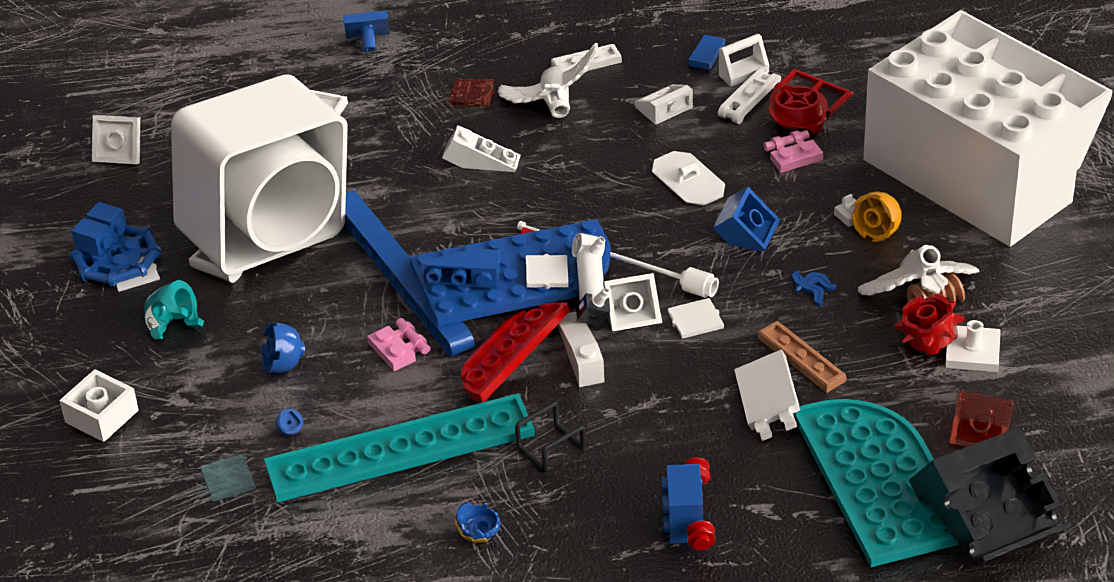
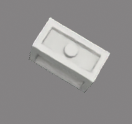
M760 34L719 49V76L730 87L746 82L759 68L767 70V73H769V63ZM753 45L752 56L731 64L729 54Z
M672 84L635 101L634 104L642 114L656 125L693 108V89L688 85Z

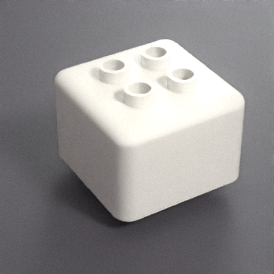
M281 75L183 107L174 114L171 121L174 223L224 273L229 275L239 273L330 239L341 231L345 223L347 122L294 76Z

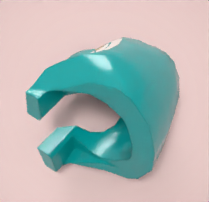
M177 280L162 286L145 301L144 320L151 336L156 340L163 339L162 335L167 328V324L174 319H184L186 325L193 328L203 327L204 321L198 318L196 297L191 287L184 281Z

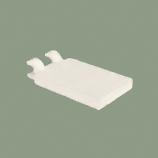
M782 349L734 369L747 423L751 430L756 429L757 433L760 432L762 441L772 437L769 423L778 419L784 422L787 431L797 427L793 413L800 411L786 355Z

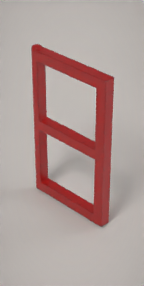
M793 69L782 80V82L788 84L797 75L817 83L812 87L817 91L824 86L844 94L827 109L826 114L830 116L853 95V92L796 69Z

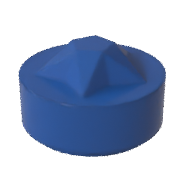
M285 409L277 416L275 425L278 432L282 435L293 436L301 430L303 418L298 411Z

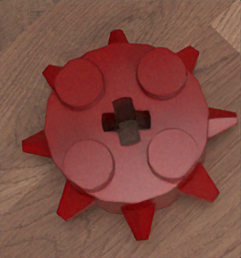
M934 294L935 298L922 299V296H918L910 300L902 309V320L894 324L895 329L905 331L906 336L903 338L902 343L908 341L912 348L925 351L927 355L937 354L940 349L958 338L957 324L965 320L964 316L953 313L952 309L957 304L956 302L950 303L947 298L938 294Z

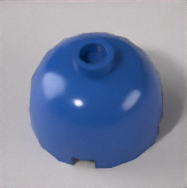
M269 322L266 325L263 336L268 337L266 344L261 346L263 369L267 370L266 373H286L298 364L300 357L304 356L305 344L301 342L298 332L287 324Z

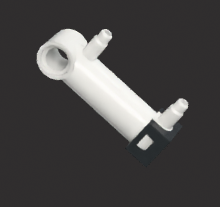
M577 233L572 244V255L577 258L580 302L576 306L577 321L598 326L603 323L610 313V301L608 298L610 291L608 288H604L602 256L605 248V238L602 236L597 237Z

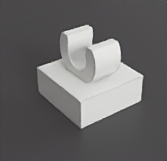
M852 194L843 197L842 204L834 207V215L848 227L854 225L852 213H854L855 206L853 205L856 200Z

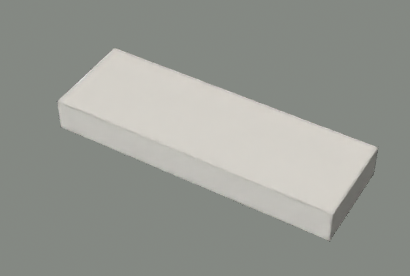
M610 44L598 47L597 54L587 71L621 63L622 58L615 45ZM589 50L551 59V66L559 65L567 71L574 67Z

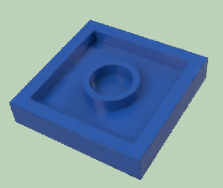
M387 10L343 15L346 39L361 37L362 50L364 52L376 50L375 35L390 34Z

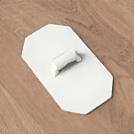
M672 151L654 160L652 173L684 202L704 206L723 197L725 183L691 153Z

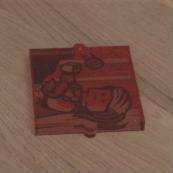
M455 79L454 87L451 89V105L490 106L491 98L494 95V79Z

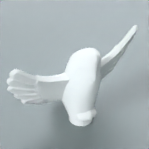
M594 43L586 55L571 69L565 71L559 65L550 67L543 72L540 83L529 87L501 85L498 90L499 96L513 103H527L544 99L554 117L562 118L566 116L570 110L568 101L569 85L578 80L588 70L597 54L598 43Z
M924 245L915 251L911 250L902 261L900 268L859 286L858 292L861 295L871 296L884 291L888 292L896 286L904 284L906 281L920 278L923 290L939 294L940 290L944 289V286L948 284V280L941 273L976 274L980 271L967 263L940 261L938 249L934 246Z

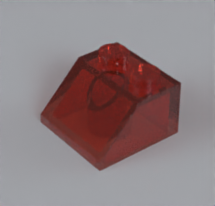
M960 390L949 443L968 447L1008 432L1011 427L1015 401Z

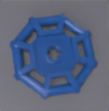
M126 225L125 231L117 237L100 257L74 249L71 252L70 258L75 262L79 271V277L84 281H98L113 287L117 283L132 278L144 277L147 275V270L162 253L161 247L157 245L153 237V231L148 227L139 228ZM123 234H127V235H131V236H136V237H134V238L126 237V236H124ZM146 243L148 248L141 249L140 246ZM141 257H145L141 263H138ZM86 263H93L91 266L86 265Z

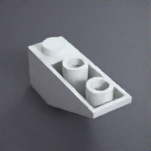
M457 125L447 142L442 158L462 168L515 172L520 155Z

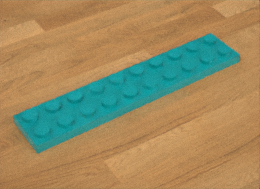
M518 393L264 458V462L278 503L516 441L515 424L529 415ZM531 421L520 426L521 439L535 436L534 426Z

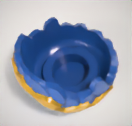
M470 502L464 503L462 506H459L455 514V524L458 532L464 539L470 542H486L497 534L500 529L501 523L498 513L494 512L493 509H489L487 503L482 504V506H473Z

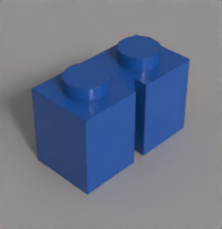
M98 202L87 214L88 219L83 218L71 232L75 249L100 257L127 228L123 209Z

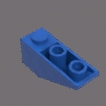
M474 248L421 261L422 283L497 288L500 272V250Z

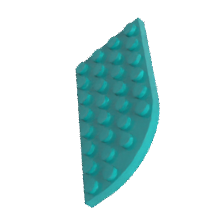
M851 399L815 402L799 406L800 411L793 413L796 424L870 567L959 545L925 498L918 500L908 481L934 458L918 431L905 418L883 406Z

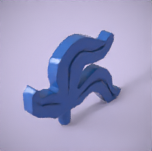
M795 271L792 274V280L796 286L795 291L803 290L812 293L814 305L818 307L823 306L824 290L832 291L836 289V284H831L827 276L822 273L811 272L805 278L800 275V271Z

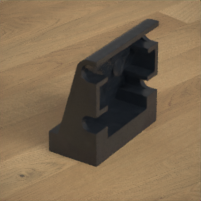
M1020 427L934 459L908 480L918 500L923 498L927 500L971 561L977 565L1072 526L1070 521L1062 524L1057 519L1056 510L1061 506V503L1046 475L1043 474L1037 477L1032 472L1031 463L1036 457Z

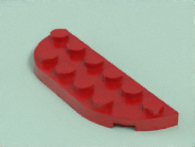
M554 302L539 305L540 309H532L527 313L523 310L500 325L469 357L461 370L462 384L467 395L477 402L484 403L570 312L568 303Z

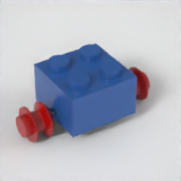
M695 457L688 459L683 465H667V477H662V493H667V495L662 496V509L664 514H668V516H663L664 533L669 532L670 544L688 543L690 547L697 550H706L712 547L716 541L713 524L703 521L702 485L710 480V465L703 458Z

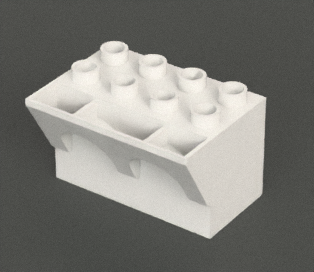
M960 10L868 69L863 160L1011 247L1073 202L1077 169L1080 168L1110 102L1112 90Z

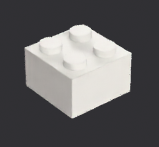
M95 369L59 400L65 423L103 442L138 411L134 388Z

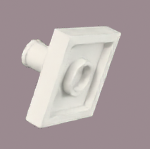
M93 115L92 162L139 164L140 117Z
M977 320L969 321L967 326H957L958 338L947 345L945 368L998 372L1000 329L983 328V323Z

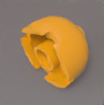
M876 191L865 194L854 202L853 206L855 208L854 213H852V221L855 229L862 237L865 238L868 235L874 239L872 241L877 242L890 237L898 229L902 219V211L898 202L891 195Z

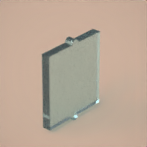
M243 454L228 459L221 458L217 462L201 466L213 502L230 496L236 497L237 494L256 489Z

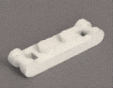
M759 68L720 106L718 116L724 119L730 118L732 122L741 124L744 116L774 88L775 84L781 81V76L774 73L772 75L768 74L767 70Z

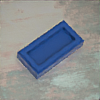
M704 34L688 60L689 66L710 70L719 56V49L725 46V39Z

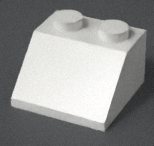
M654 273L603 282L604 288H608L610 291L608 294L610 313L607 317L612 331L662 323Z

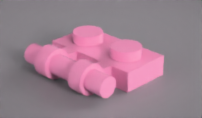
M807 130L802 132L794 131L789 136L782 138L777 136L763 144L766 152L774 150L771 152L770 159L780 173L823 160V152L814 140L804 142V140L810 138Z
M403 318L396 321V326L399 329L393 331L390 326H387L367 336L368 344L393 371L415 362L416 352L420 351L422 354H427L430 351L426 338L421 334H417L415 327ZM408 338L410 342L405 343L403 340Z

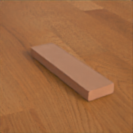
M776 321L758 332L759 340L774 352L782 349L786 355L787 362L826 393L846 382L845 373L780 322Z

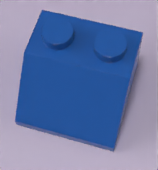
M746 187L728 198L713 229L729 245L762 252L766 250L780 219L749 187Z

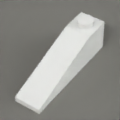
M576 312L568 313L557 327L578 385L583 387L603 383L604 361L598 344L587 324L577 321Z

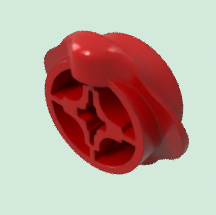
M781 81L775 84L768 109L773 121L782 127L806 129L811 133L817 134L823 129L826 121L828 104L826 98L814 88L807 86L791 87Z

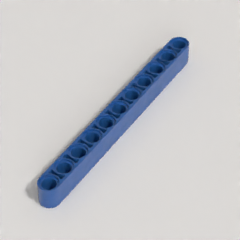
M350 190L346 192L345 228L449 357H453L474 348L473 336L462 321L442 326L437 325L410 265V257L356 191Z

